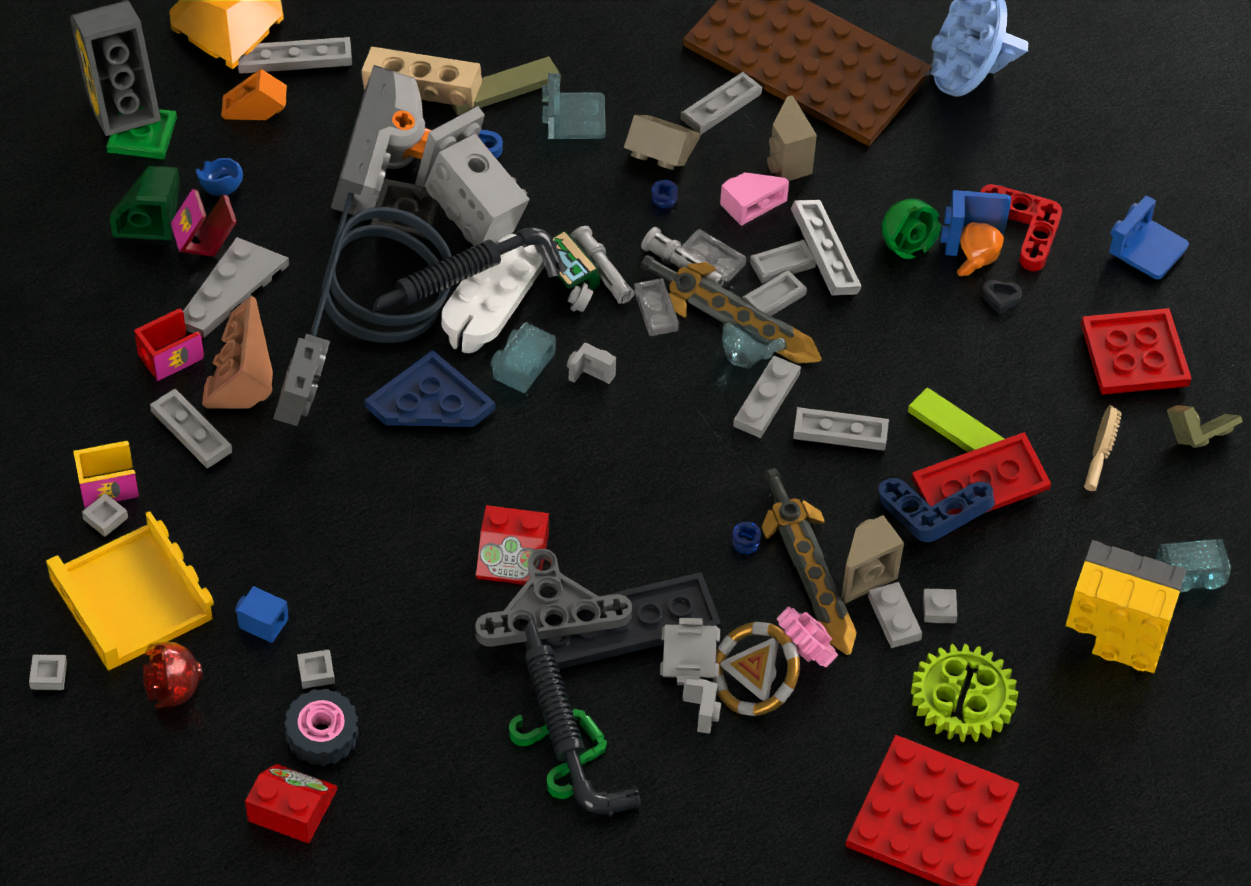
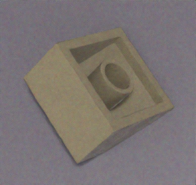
M793 95L787 96L773 123L772 137L769 138L770 156L767 158L770 172L775 173L777 177L786 178L788 181L812 174L817 137Z
M634 115L624 148L631 150V156L647 161L649 156L658 160L657 165L674 170L675 166L685 165L700 139L701 133L651 115Z
M884 515L874 520H865L855 530L846 563L841 597L844 604L869 593L871 589L881 587L898 579L904 542Z

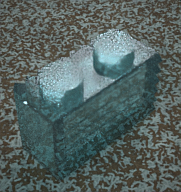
M525 322L518 331L513 330L511 332L505 349L503 351L498 350L494 354L491 361L493 379L522 393H526L530 385L533 384V381L542 373V370L545 369V366L548 365V362L555 355L556 337L548 332H544L543 329L540 330L538 327Z
M1223 539L1161 544L1156 556L1158 561L1165 562L1174 567L1187 569L1180 592H1185L1195 587L1219 588L1227 583L1231 571Z

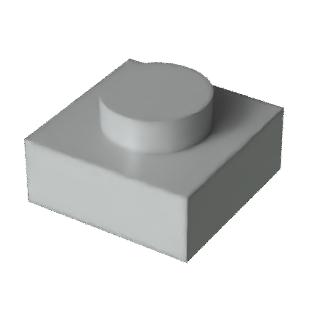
M106 493L82 511L83 519L104 537L128 518L127 510Z
M924 589V622L956 623V590Z
M330 650L297 654L302 689L335 684Z
M33 655L29 679L30 689L64 690L67 668L66 655Z

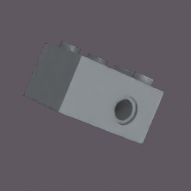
M476 134L440 151L424 185L430 196L437 200L445 210L447 217L455 222L463 232L465 239L471 242L474 247L489 239L496 242L513 233L530 200Z

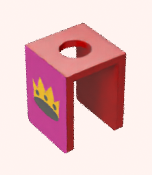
M181 308L134 330L138 355L157 381L204 358L200 333L195 332L184 337L187 333L184 312Z

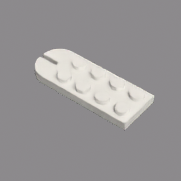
M511 233L494 243L496 245L516 235ZM534 245L525 248L520 246L500 255L501 263L499 265L490 267L488 270L461 281L444 305L441 318L442 328L449 335V342L454 349L458 348L461 336H463L462 352L464 353L476 352L484 343L497 337L545 266L542 257L536 252Z

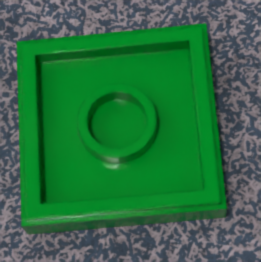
M159 109L161 121L110 135L107 143V152L164 159L177 119L176 111Z

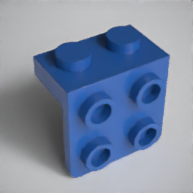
M953 190L950 206L945 207L944 224L946 225L941 226L940 243H945V255L957 256L962 229L968 223H987L1004 235L1011 197L1007 194Z
M1146 195L1139 204L1134 203L1130 207L1123 221L1118 220L1113 226L1110 233L1113 239L1109 253L1152 278L1161 279L1187 250L1189 243L1186 239L1151 220L1156 200Z

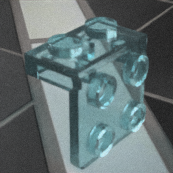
M548 73V85H542V102H548V106H543V123H548V139L604 138L606 134L604 94L599 92L560 93L559 73Z

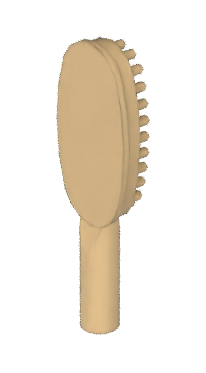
M1111 405L1108 406L1104 413L1093 450L1094 458L1090 463L1084 485L1085 489L1089 491L1096 490L1103 460L1108 458L1107 455H1110L1109 450L1112 451L1113 441H1115L1117 436L1116 432H1118L1117 428H1119L1118 424H1120L1119 420H1121L1119 416L1122 414Z

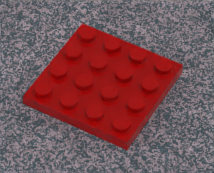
M895 735L849 833L846 847L942 886H976L1018 791L1019 783Z

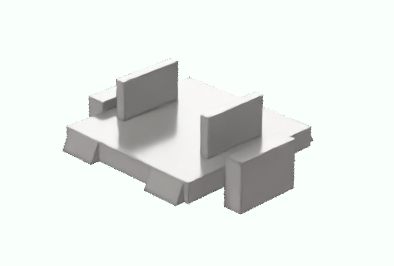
M679 618V625H665L662 627L664 657L663 662L660 664V675H663V677H677L678 685H684L685 679L694 680L719 676V664L716 663V643L720 642V629L717 626H703V619Z

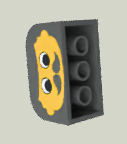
M125 0L71 15V26L86 92L105 136L161 121L141 21L130 2Z

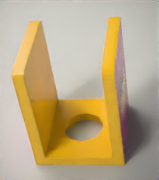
M128 441L73 451L84 508L89 507L105 493L115 501L137 498L139 496L135 471L128 470L133 468Z

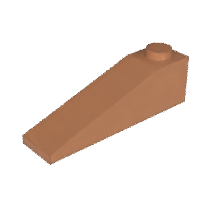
M251 295L230 314L221 339L226 344L220 351V354L215 355L213 364L217 366L214 377H207L204 385L202 405L206 408H251L259 401L266 400L272 392V366L257 301Z

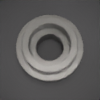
M583 283L581 287L575 286L568 298V302L572 303L570 310L575 311L577 309L583 312L588 305L593 291L588 289L587 284Z

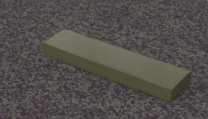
M548 56L482 78L473 108L469 107L468 104H463L462 106L451 104L455 113L460 115L477 106L482 108L561 82V74Z

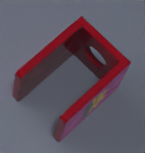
M192 189L170 224L180 252L214 257L235 226L236 218L228 195H222L206 219L198 190ZM194 236L200 240L199 244L191 242Z

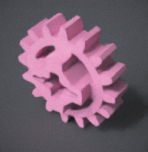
M788 606L777 617L779 625L795 643L798 654L807 662L816 660L820 666L826 668L838 656L835 648L829 644L832 638L828 635L826 628L807 612L799 614L794 608L791 609Z

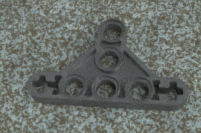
M537 549L528 558L530 579L504 611L487 613L477 619L475 636L477 641L484 646L527 641L525 632L516 630L513 627V623L519 619H525L529 622L532 617L534 618L540 639L619 628L630 622L632 603L626 596L621 594L597 596L561 574L557 558L552 551ZM545 559L551 563V567L548 570L540 571L533 564L537 560ZM544 587H552L557 591V594L553 598H544L540 595L539 591ZM613 607H619L622 615H616ZM600 608H603L604 618H600ZM581 610H590L594 613L595 617L591 621L584 622L577 617V613ZM556 614L562 618L563 622L558 626H550L545 622V618L548 615ZM504 622H508L507 633H504ZM491 625L494 634H488L487 630H485L486 626Z

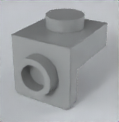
M584 343L578 352L574 351L568 359L569 380L575 383L580 375L585 372L610 384L616 374V357L606 350H600Z
M685 679L683 701L701 704L697 732L710 734L712 721L719 722L721 702H716L717 683H712L705 679Z

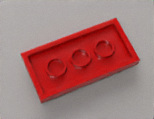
M1025 432L912 472L911 476L920 497L930 506L937 504L970 484L986 482L992 486L995 504L989 511L1047 491L1051 487V482ZM951 509L947 512V514L956 515L959 514L962 510Z

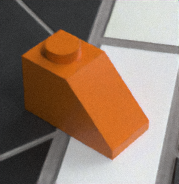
M260 69L223 95L221 117L229 120H267L275 113H279L284 109L287 85Z

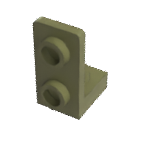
M1176 405L1167 410L1178 444L1191 445L1192 448L1208 444L1209 438L1215 435L1221 436L1232 432L1234 426L1243 422L1240 415L1224 414L1200 426V418L1194 407Z

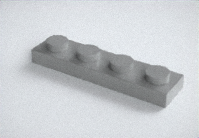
M350 37L260 43L248 55H242L238 59L239 73H253L260 69L267 72L352 65Z
M794 201L791 210L831 295L858 294L861 284L821 201Z

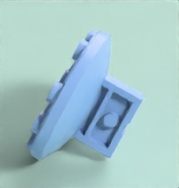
M954 0L949 9L950 13L944 21L939 35L935 36L932 42L934 56L933 63L931 64V75H934L936 85L942 92L957 97L963 96L975 89L988 73H996L1009 62L1028 52L1027 41L1006 33L1007 7L1005 0Z

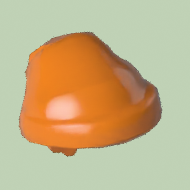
M971 222L965 225L962 229L960 243L967 260L957 270V274L959 276H968L974 270L996 261L1004 242L1001 232L987 223Z

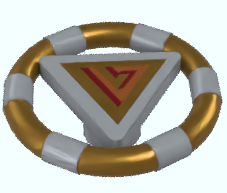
M764 622L744 624L726 635L716 650L719 676L712 678V682L717 683L716 694L720 700L731 710L739 714L751 716L766 714L782 705L794 691L799 676L800 657L795 643L780 627ZM755 634L773 637L726 659L737 642L746 636ZM780 643L788 662L785 681L775 694L769 698L771 683L776 677L775 661L778 644ZM723 669L729 672L759 699L763 700V702H744L732 696L728 690Z

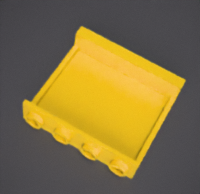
M150 511L146 513L147 525L66 564H63L58 555L46 560L51 581L108 671L212 620L211 606L214 605V601L207 588L201 589L194 568L191 565H185L180 547L176 542L171 544L164 523L161 520L156 521Z

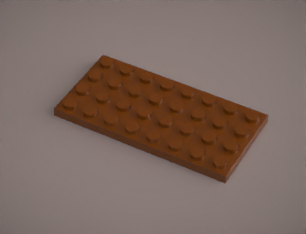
M717 0L683 38V46L736 75L744 72L758 83L762 89L784 101L787 96L793 95L801 110L869 147L932 72L931 65L808 0Z

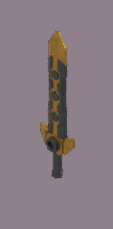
M649 255L645 256L641 262V268L646 271L649 270L670 282L671 293H669L674 311L684 318L687 317L686 302H689L696 308L723 323L731 325L796 364L821 361V356L811 337L753 307L708 279L701 278L716 271V267L707 262L688 264L687 268L682 267L678 272H675L655 261Z
M775 468L767 470L764 477L769 483L777 503L772 507V511L768 510L763 522L762 531L764 536L768 539L778 528L791 561L797 569L812 604L814 615L832 638L829 644L844 654L850 655L857 632L843 599L839 596L824 561L823 553L810 526V523L824 524L825 520L822 513L806 501L801 503L799 499L795 498L789 500L780 480L781 476L778 470Z

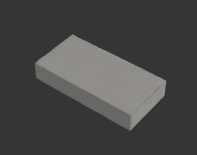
M805 240L750 257V263L762 284L787 270L795 274L816 267V261Z
M787 270L743 296L742 300L772 316L805 296L807 288Z

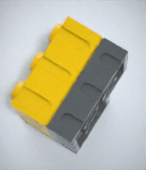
M1092 540L1074 592L1066 626L1080 633H1089L1097 636L1092 654L1101 656L1108 661H1117L1132 666L1136 670L1154 673L1187 569L1174 567L1165 562L1146 556L1142 557L1133 552L1114 546L1110 547Z

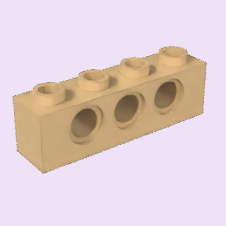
M371 47L361 70L364 90L373 65H377L414 77L421 100L456 106L468 104L471 108L474 106L475 98L482 83L479 63Z

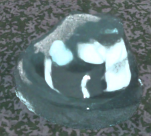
M726 322L722 326V343L727 360L740 368H751L759 360L769 359L774 352L781 350L786 345L783 337L776 339L768 345H764L731 322Z

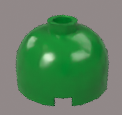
M920 199L898 201L890 207L882 221V235L885 243L897 255L906 259L915 258L911 253L923 249L924 253L927 252L936 242L941 231V224L938 222L939 213Z

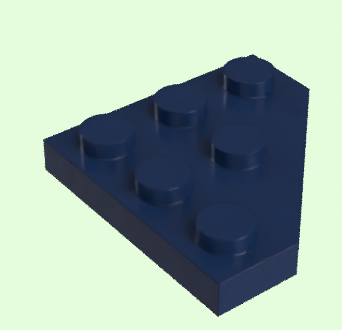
M432 350L365 399V408L385 425L474 427L495 411V402Z

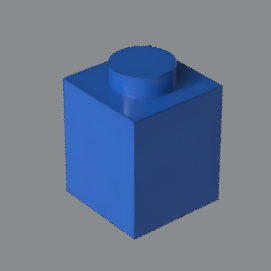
M254 586L247 596L240 598L235 609L240 629L273 643L289 619L287 601Z

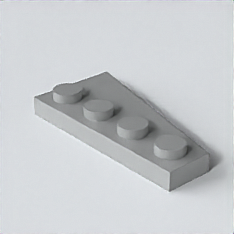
M237 237L184 309L186 331L191 333L199 332L201 337L205 338L230 316L231 310L238 304H242L248 299L251 293L258 287H265L272 281V276L277 271L285 270L289 266V258Z

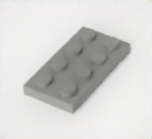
M478 106L429 132L414 186L415 191L420 197L428 193L424 185L439 152L474 134L479 136L485 115Z

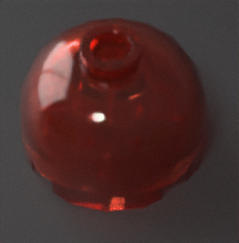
M175 642L149 644L145 655H150V662L143 665L144 685L149 700L151 701L156 698L157 704L154 706L156 709L174 707L185 703L192 697L197 689L198 681L202 679L201 664L198 661L196 662L193 654L181 644Z

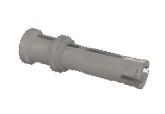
M581 226L574 230L570 236L596 265L599 277L611 291L619 304L628 302L634 296V291L606 257V249L603 244L597 243L593 238L592 230L589 226Z
M653 227L643 239L641 248L644 251L650 250L659 256L664 264H674L678 268H687L688 264L702 262L683 250L679 241H672L661 234V230L658 227ZM717 271L712 272L706 277H701L720 287L725 280V276Z

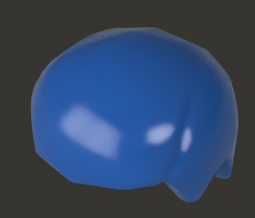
M219 158L212 162L205 161L202 171L196 169L202 189L212 196L221 197L222 195L233 193L243 180L242 168L239 163L231 158Z

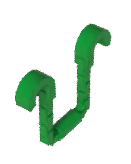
M574 709L573 716L575 720H579V725L593 744H597L596 747L579 756L581 765H584L586 762L605 753L607 740L603 739L604 735L591 717L586 716L585 711ZM522 715L515 716L509 724V737L513 743L519 746L532 745L549 734L546 725L526 734L519 733L517 729L522 727ZM567 762L553 768L547 775V790L553 797L558 799H565L573 795L572 785L569 783L566 786H558L554 783L570 772Z

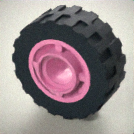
M314 689L310 690L309 693L301 694L296 701L294 700L290 704V709L287 710L285 715V735L291 752L295 753L298 759L307 761L311 765L321 764V766H326L329 763L335 764L339 762L343 757L346 758L350 750L354 749L356 739H358V716H356L354 705L350 704V700L347 697L341 696V693L337 691H329V689L317 691ZM318 725L329 726L324 730H318L315 728Z

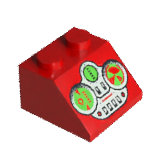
M486 505L480 535L476 579L525 585L530 579L528 573V558L530 554L537 549H546L549 535V513ZM544 559L537 560L533 564L537 570L542 571Z
M275 764L259 774L245 800L248 821L310 843L337 791V786Z

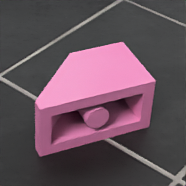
M745 172L735 178L728 179L722 184L720 204L742 226L786 202L789 181L782 177Z

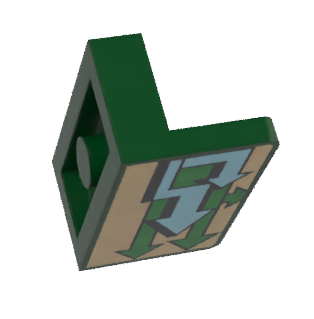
M566 230L554 236L552 239L554 242H558L557 249L564 267H566V271L564 273L559 272L560 274L557 276L565 286L571 289L583 282L592 291L601 286L598 268Z

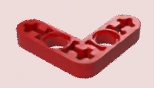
M990 184L984 186L980 192L1007 194L1011 197L1008 219L1030 224L1021 248L1019 262L1023 268L1029 271L1042 269L1047 261L1060 224L1061 206L1053 200L999 185ZM1015 203H1022L1027 206V209L1017 210L1013 205ZM1046 213H1051L1049 221H1043ZM1038 231L1044 232L1048 235V238L1039 239L1033 233ZM1033 248L1038 250L1035 258H1031Z

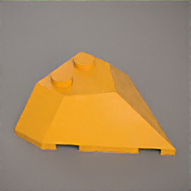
M179 0L170 9L171 29L177 34L183 32L188 36V40L214 58L221 57L225 59L226 65L234 69L239 64L238 59L242 55H248L270 33L269 28L274 23L279 24L283 20L281 0Z

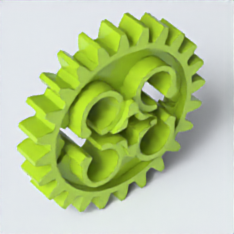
M951 644L949 653H946L940 647L938 648L937 657L929 653L926 663L920 662L918 672H914L911 694H913L912 705L918 706L917 716L927 715L925 726L934 723L937 725L936 734L945 729L948 731V739H951L957 733L960 736L961 742H964L966 735L969 734L977 742L981 732L987 738H991L992 730L1001 732L1003 723L1009 724L1011 713L1015 712L1018 691H1015L1017 681L1010 679L1012 670H1002L1004 662L1002 659L993 662V652H989L985 656L981 655V647L979 646L974 652H969L967 644H964L962 651H958L955 645ZM970 665L972 669L978 668L977 674L973 673L970 687L964 700L961 721L957 717L951 718V712L956 711L959 696L962 694L965 684L966 667ZM949 673H953L958 676H951L949 675ZM980 683H986V684H988L989 686H984V685H981ZM940 699H945L949 702H942ZM971 709H977L981 712H974Z

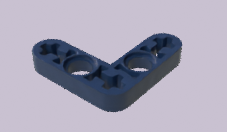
M889 478L880 483L878 487L881 504L917 539L924 542H932L989 511L995 504L993 488L986 482L970 484L933 506L926 503L901 479ZM908 507L918 508V510L912 513L903 512ZM951 509L962 510L959 514L956 515L947 514V512Z

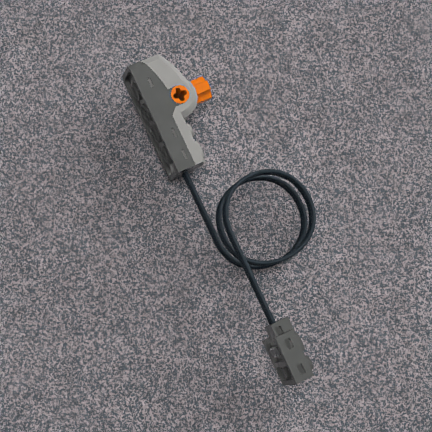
M373 65L331 204L332 209L342 211L343 213L324 275L321 299L311 334H306L304 339L298 338L273 419L297 426L301 415L306 417L316 394L318 381L330 343L328 340L316 337L324 307L329 317L340 328L351 335L372 342L396 343L413 339L428 330L439 316L451 286L439 291L438 300L434 304L413 314L386 315L377 312L372 313V311L359 306L346 296L337 282L335 273L342 248L352 240L365 236H380L401 242L416 251L429 266L439 262L430 249L418 239L392 227L368 225L348 232L357 223L372 218H387L410 225L430 239L440 252L443 260L452 256L440 234L419 217L395 208L375 207L386 168L398 169L408 165L414 157L422 159L428 134L432 131L425 128L420 92L414 77ZM348 214L353 215V216L346 222V219H347ZM329 289H331L334 297L343 308L356 317L371 323L386 326H403L414 324L424 319L427 320L415 328L401 332L369 330L352 323L339 313L330 298Z

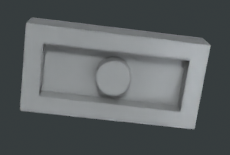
M899 582L869 590L868 598L891 648L921 640L922 631Z

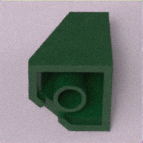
M165 166L147 167L110 213L112 237L155 240L172 239L173 230L170 223L176 215L180 191L178 168Z

